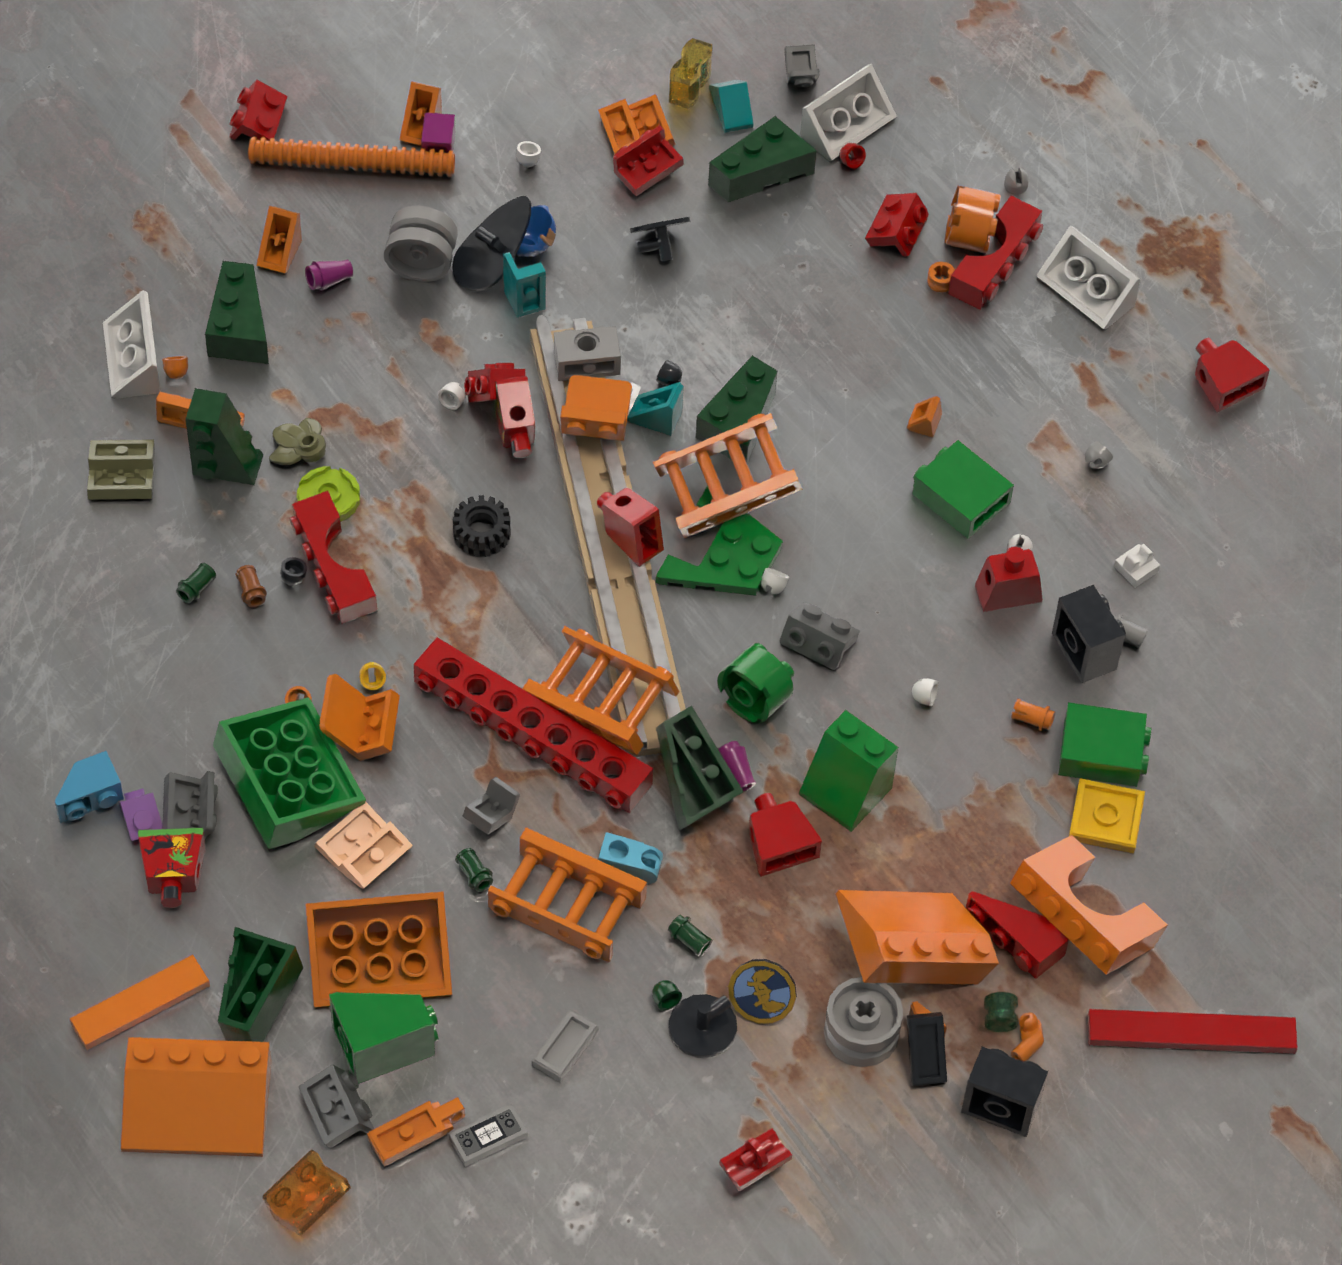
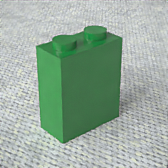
M957 440L949 448H942L928 465L924 464L918 468L913 476L912 494L969 539L1011 503L1014 484Z
M1068 702L1064 719L1058 775L1137 787L1140 774L1146 775L1149 761V755H1143L1144 746L1149 747L1152 727H1146L1147 714Z

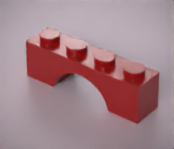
M1011 195L996 214L997 226L994 235L1000 241L1001 248L985 256L966 255L951 274L948 294L981 310L987 300L991 302L998 292L1000 282L1009 279L1015 262L1017 260L1022 261L1025 257L1029 243L1032 240L1036 241L1041 235L1044 226L1041 224L1043 211Z
M329 491L293 503L294 516L289 518L292 529L296 536L302 535L305 542L301 544L307 562L313 560L316 569L313 570V574L318 587H325L329 595L325 597V601L331 615L337 613L341 624L378 611L376 594L365 570L343 567L336 563L328 553L330 544L342 532L340 515Z

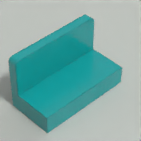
M510 252L503 254L504 293L516 317L519 318L545 310L546 270L542 262L518 269Z

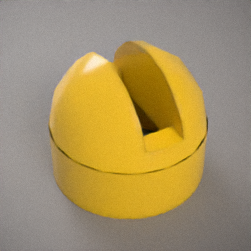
M369 662L360 669L359 679L366 689L377 690L384 685L386 673L380 664ZM374 668L375 682H369L368 669Z

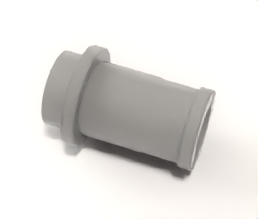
M1113 614L1114 618L1120 620L1125 628L1126 637L1124 641L1136 646V648H1140L1148 629L1122 619L1123 615L1121 614L1119 616Z

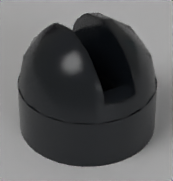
M667 359L660 368L656 381L664 386L681 382L683 372L676 363Z
M296 557L285 559L281 565V579L290 586L302 583L306 577L307 565L303 560Z

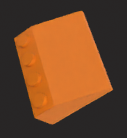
M838 890L835 893L864 983L979 984L999 964L989 933L953 893Z
M444 891L306 903L314 1007L330 1006L329 994L335 992L416 994L422 997L452 995Z
M128 1037L124 1076L121 1152L263 1157L272 1064L270 1043Z

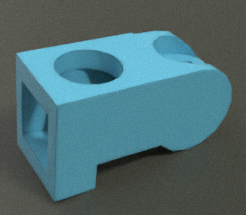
M606 832L598 860L646 881L647 884H652L657 881L663 853L643 842Z

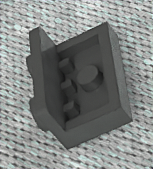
M803 602L788 615L780 643L832 670H836L840 665L844 652L857 641L860 630L852 627L844 619L834 618L824 613L818 606Z
M207 771L201 779L172 772L166 775L164 778L162 829L203 828L205 838L214 832L217 815L213 814V809L218 794V786L214 785V772Z

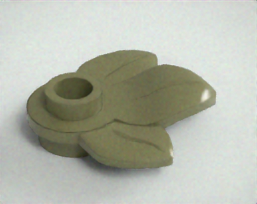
M305 418L299 426L285 423L276 427L272 434L279 447L269 456V460L280 465H292L301 459L309 463L320 460L326 452V441L321 435L322 427L320 423L315 419Z

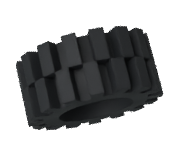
M479 495V501H475L472 496L468 498V504L464 501L459 504V509H455L453 517V537L459 548L464 546V552L467 554L474 550L475 557H479L480 552H484L485 557L490 556V550L497 554L500 552V546L506 547L507 539L510 540L511 527L509 510L504 508L503 502L499 500L495 504L494 497L490 496L489 500L485 501L484 495ZM478 520H486L494 524L493 529L486 532L474 531L469 526Z

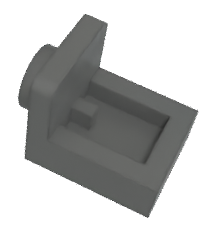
M815 44L785 46L787 84L795 83L796 87H808L813 85V82H817L820 74L816 65Z
M494 777L490 780L486 793L468 804L462 816L489 835L512 819L520 794L497 777Z

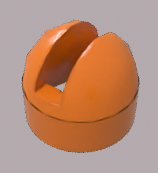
M172 356L162 359L164 372L171 379H180L187 373V356Z
M295 686L287 691L285 703L299 700L300 694H303L304 698L309 697L311 701L312 696L305 687Z

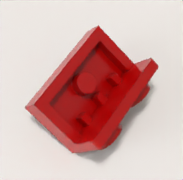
M257 79L249 88L244 87L237 98V103L240 104L239 109L234 112L229 123L232 126L229 137L235 140L243 133L251 138L256 137L257 140L265 137L267 141H270L271 138L275 137L288 96Z
M661 125L653 130L644 132L638 140L629 146L621 147L613 156L614 173L635 196L684 165L683 157L665 139V130Z
M904 193L885 196L865 237L870 247L896 245L903 257L910 255L929 215L917 193Z
M514 363L484 364V369L468 371V377H466L464 382L468 402L496 400V380L525 377V369H514Z

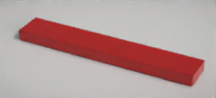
M1089 1009L1088 1039L1089 1045L1290 1054H1296L1298 1049L1296 1017Z

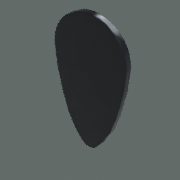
M517 197L496 209L461 244L455 253L452 264L454 277L461 286L471 291H482L494 286L502 279L503 254L510 252L514 260L529 226L532 203L528 197Z

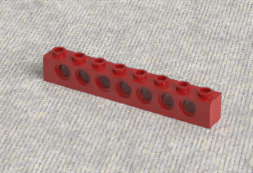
M436 637L413 664L414 682H416L420 689L439 696L449 707L453 709L458 708L465 712L475 723L486 725L493 729L500 738L519 745L529 756L540 758L550 764L555 772L561 775H568L576 780L586 791H594L604 797L612 807L621 808L631 813L652 787V767L440 638ZM452 676V677H455V678H453V679H446L445 677ZM472 693H482L481 695H472ZM500 709H508L509 711L501 712V711H498V710H500ZM533 725V726H536V727H535V728H526L525 726ZM553 742H562L563 744H561V745H554V744H552V743H553ZM587 758L590 759V761L583 762L579 759ZM608 775H616V776H618V777H617V778H608V777H606V776H608Z

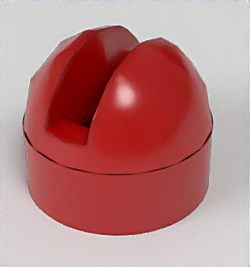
M847 143L840 149L839 157L844 165L850 168H858L865 161L866 152L862 146L856 143Z

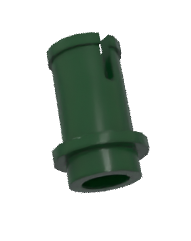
M200 563L198 568L186 580L178 582L177 595L186 603L197 601L200 598L199 593L216 578L214 569L206 563Z
M466 848L457 854L455 861L467 876L468 885L471 889L481 892L492 885L493 872L489 868L484 867L474 849Z
M678 915L668 928V931L672 933L671 938L673 940L678 938L694 951L698 957L708 950L713 939L706 936L691 923L689 916L684 918L682 915Z

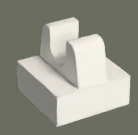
M1138 544L1117 558L1114 568L1136 588L1158 573L1160 564L1153 558V552L1145 544Z

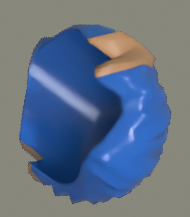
M537 205L531 207L529 226L516 255L520 257H535L553 245L556 236V223L549 212L548 206Z

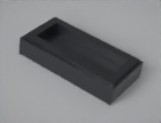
M941 1012L907 1015L912 1085L947 1082L943 1014Z

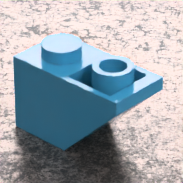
M107 751L74 763L55 799L60 823L80 819L86 813L99 808H109L124 799L121 781Z

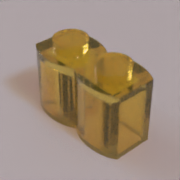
M692 38L684 45L681 51V59L673 65L670 71L669 103L686 109H690L697 103L700 96V88L709 81L711 76L712 44Z

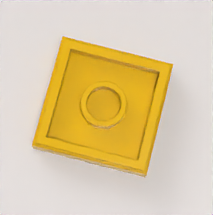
M1080 778L1069 836H1074L1080 843L1134 854L1145 791Z

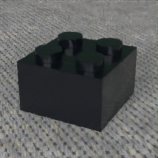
M1094 584L1059 598L1052 635L1081 682L1085 683L1117 670L1126 632L1122 622L1118 619L1116 620L1111 613L1107 598L1103 594H1099Z
M982 1046L967 1081L961 1113L1027 1137L1041 1103L1048 1071L1042 1069L1034 1062H1023L1009 1057L1002 1050L988 1049Z

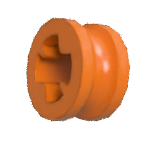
M947 262L932 264L928 271V286L936 292L943 293L949 291L950 278L955 270L954 267ZM936 275H939V277H941V275L947 276V279H944L943 277L941 279L936 278Z

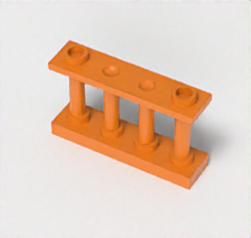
M771 413L752 416L748 419V423L678 452L675 450L665 452L658 460L653 462L660 477L669 474L683 509L681 516L675 519L684 538L803 490L795 470H784L769 434L770 431L777 429ZM756 437L772 473L770 479L761 483L754 482L739 445ZM724 450H728L742 484L741 491L732 495L724 493L710 459V456ZM695 462L699 463L713 498L710 504L700 508L694 505L680 470Z
M564 626L562 633L570 645L569 649L546 682L542 681L540 684L528 679L522 689L612 744L637 756L644 746L637 734V726L661 690L675 697L680 691L673 680L674 676L663 667L657 666L655 669L594 640L593 636L583 629L575 631ZM582 652L596 658L573 694H568L566 697L559 693L557 688ZM608 665L623 671L599 707L591 709L585 706L583 701ZM637 678L648 683L649 686L627 719L620 722L612 719L610 716L611 712L633 679Z
M525 828L520 836V855L524 858L504 891L490 886L488 889V907L501 917H511L577 947L593 959L601 958L610 962L613 957V941L608 939L626 905H633L639 909L642 907L646 900L647 882L529 828ZM542 864L553 869L554 872L533 905L518 898L517 895L534 866ZM571 877L582 882L584 886L564 919L547 911L564 880ZM602 891L613 896L615 899L596 932H592L577 924L594 894Z

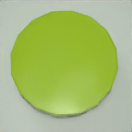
M322 466L309 471L299 482L297 502L329 491L340 515V521H344L353 515L360 504V486L356 478L345 469L339 468L337 470L331 469V466Z

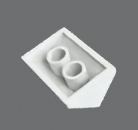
M868 64L805 106L802 110L800 136L828 161L838 157L840 149L845 144L859 143L897 117L872 64Z
M1069 226L1036 275L1103 329H1107L1135 306L1141 280L1073 226Z
M142 290L103 322L111 397L116 399L159 394L160 391L148 292Z

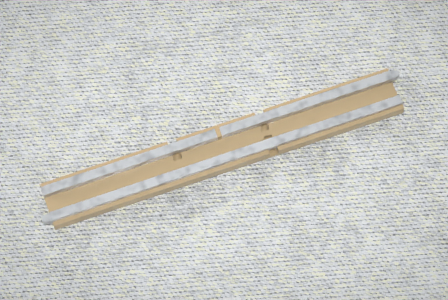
M539 315L536 321V329H530V341L600 643L655 669L657 666L665 668L674 676L673 680L680 691L675 697L661 690L637 726V734L644 746L637 756L626 751L634 757L661 753L656 727L686 708L655 580H652L650 560L640 567L636 565L607 535L603 511L597 507V500L604 492H611L615 495L624 488L632 490L630 477L626 473V461L621 441L561 433L560 415L562 405L565 406L569 380L558 381L554 357V332L569 329L551 331L547 319L543 315ZM586 318L573 319V328L569 329H592V321H586ZM608 665L606 669L610 687L612 688L623 671ZM637 678L633 679L615 706L619 722L627 719L649 686L648 683Z

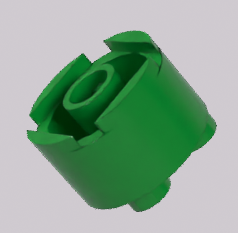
M755 643L745 649L719 673L717 684L720 693L725 690L729 697L726 703L738 716L749 722H755L758 719L764 722L792 696L794 688L791 678L794 676V671L787 662L779 661L762 644Z

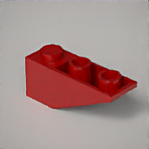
M974 891L968 894L966 909L990 934L995 945L1001 949L1004 948L1014 957L1017 966L1025 972L1028 971L1035 979L1065 956L1069 939L1045 916Z

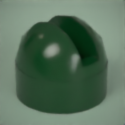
M662 980L653 987L652 997L660 1010L672 1009L682 999L681 991L672 981Z

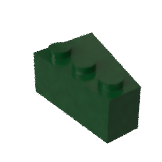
M774 116L709 162L708 185L729 203L762 192L763 187L779 182L780 185L789 183V178L805 174L806 177L815 174L817 150Z
M235 927L232 955H229V973L227 983H224L218 1024L226 1041L263 1042L304 967L296 946Z

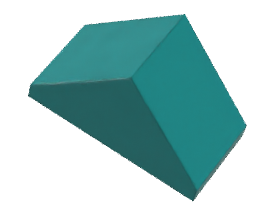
M737 79L709 85V90L725 133L753 128L754 123L747 82Z
M679 382L639 394L627 420L632 424L672 436L682 414L684 386Z

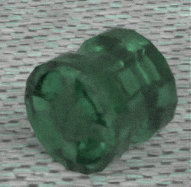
M995 992L984 998V1008L988 1011L984 1021L985 1027L988 1030L1008 1032L1019 1026V1017L1015 1013V1010L1018 1008V997L1009 992Z

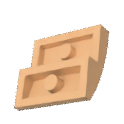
M365 802V804L354 809L319 839L314 847L349 880L360 888L365 889L411 849L413 845L391 821L386 824L371 806Z

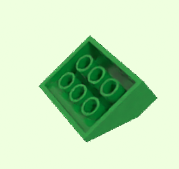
M309 697L219 721L213 747L268 849L298 841L366 802V798L336 744L321 731V717Z

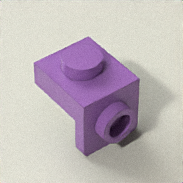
M142 788L124 794L125 801L118 803L122 810L131 841L139 839L138 830L162 829V822L153 793L145 794Z

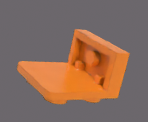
M581 375L571 376L565 406L562 405L561 433L624 441L632 393L631 383L622 380Z
M329 675L326 682L320 729L359 761L392 751L400 695L393 689L366 697L339 675Z

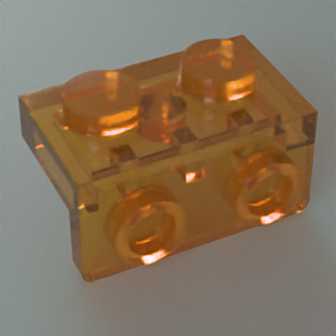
M310 1150L266 1191L262 1198L274 1220L301 1236L349 1191L351 1186L347 1178L325 1166L319 1154L314 1150Z

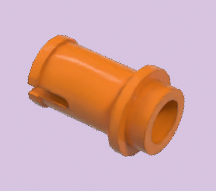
M1017 699L1013 708L1015 712H1012L1011 718L1038 726V730L1043 731V729L1050 730L1056 712L1050 710V706L1043 708Z

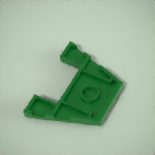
M708 485L696 504L699 508L710 504L713 499ZM745 513L723 522L699 566L668 554L656 575L655 583L666 586L668 582L683 584V588L695 589L696 586L715 587V591L756 596L762 586L761 581L764 570L773 566L782 549L783 540L749 513Z

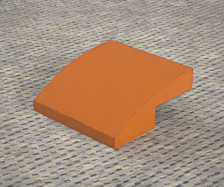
M656 94L628 105L626 99H623L598 110L614 154L621 147L629 146L638 140L644 132L653 130L659 125L665 130V139L671 146L676 145Z

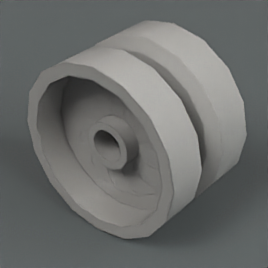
M417 205L405 207L397 211L392 218L389 229L390 236L386 241L384 260L388 267L399 276L413 281L429 282L445 277L450 270L453 258L452 251L455 248L458 237V230L454 221L445 213L431 207Z
M862 977L851 978L837 986L829 998L824 1026L826 1045L835 1057L849 1065L866 1067L877 1065L891 1056L897 1048L903 1018L901 999L894 989L886 983H864Z

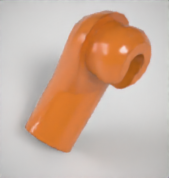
M1031 1012L1024 1013L1019 1018L1022 1042L1011 1051L1012 1058L1023 1062L1027 1061L1044 1043L1042 1024L1037 1019V1016Z

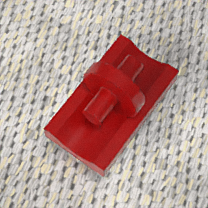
M771 1128L756 1138L751 1137L746 1140L745 1145L720 1159L719 1165L736 1188L741 1191L792 1160V1154L781 1143L776 1132Z

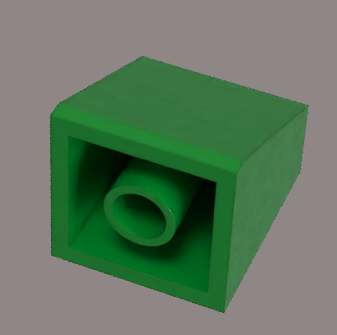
M845 710L824 732L800 788L799 795L852 832L892 789L899 747Z
M345 992L329 994L332 1028L358 1084L435 1056V1042L439 1041L435 1028L438 1025V1020L431 1005L426 1006L421 995Z

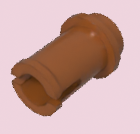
M253 565L241 566L237 569L235 575L243 592L241 595L242 601L249 607H258L265 602L267 591L265 587L261 586Z

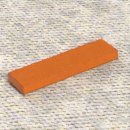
M191 955L71 1017L70 1023L86 1050H89L210 987V981L194 955Z

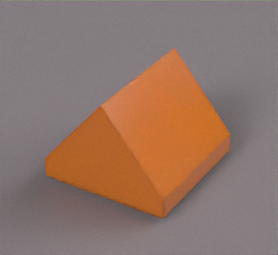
M934 396L915 404L907 429L933 438L942 416L940 398Z

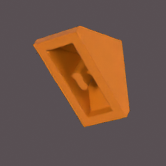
M411 81L400 141L421 145L425 113L442 114L441 88Z
M269 206L256 266L281 273L288 272L302 242L300 213Z

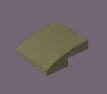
M154 439L90 440L87 484L88 500L152 499Z

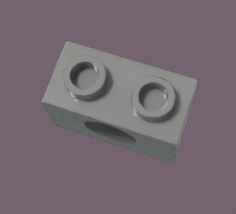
M599 326L592 329H569L554 332V357L558 381L569 380L573 375L589 377L621 375V353L616 326Z

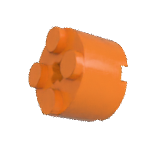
M957 186L951 206H953L951 215H948L944 240L946 245L987 253L990 236H994L997 226V219L993 218V215L998 210L1001 195L965 186Z

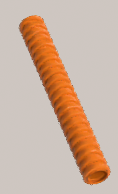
M252 137L248 148V159L251 164H255L256 161H259L262 165L265 162H269V165H274V162H277L279 166L287 163L291 167L293 164H297L298 167L306 164L307 168L316 165V168L325 166L326 169H330L331 166H334L335 170H339L340 167H344V170H349L350 167L354 171L363 168L364 172H367L368 169H372V172H377L379 169L382 173L391 170L393 174L396 171H400L401 174H405L408 171L410 175L419 172V175L422 176L424 173H428L429 176L438 173V177H442L443 174L452 177L455 170V153L453 150H449V153H444L442 149L439 152H435V149H430V152H427L425 148L416 151V148L413 147L411 150H407L406 147L398 150L397 146H393L392 149H388V146L379 148L378 145L369 148L368 144H365L364 147H360V144L351 146L350 143L341 146L340 142H337L336 145L327 142L325 145L322 144V141L313 144L311 140L308 143H304L303 140H299L296 143L294 139L285 142V139L282 138L279 141H276L275 138L267 141L265 137H262L261 140Z

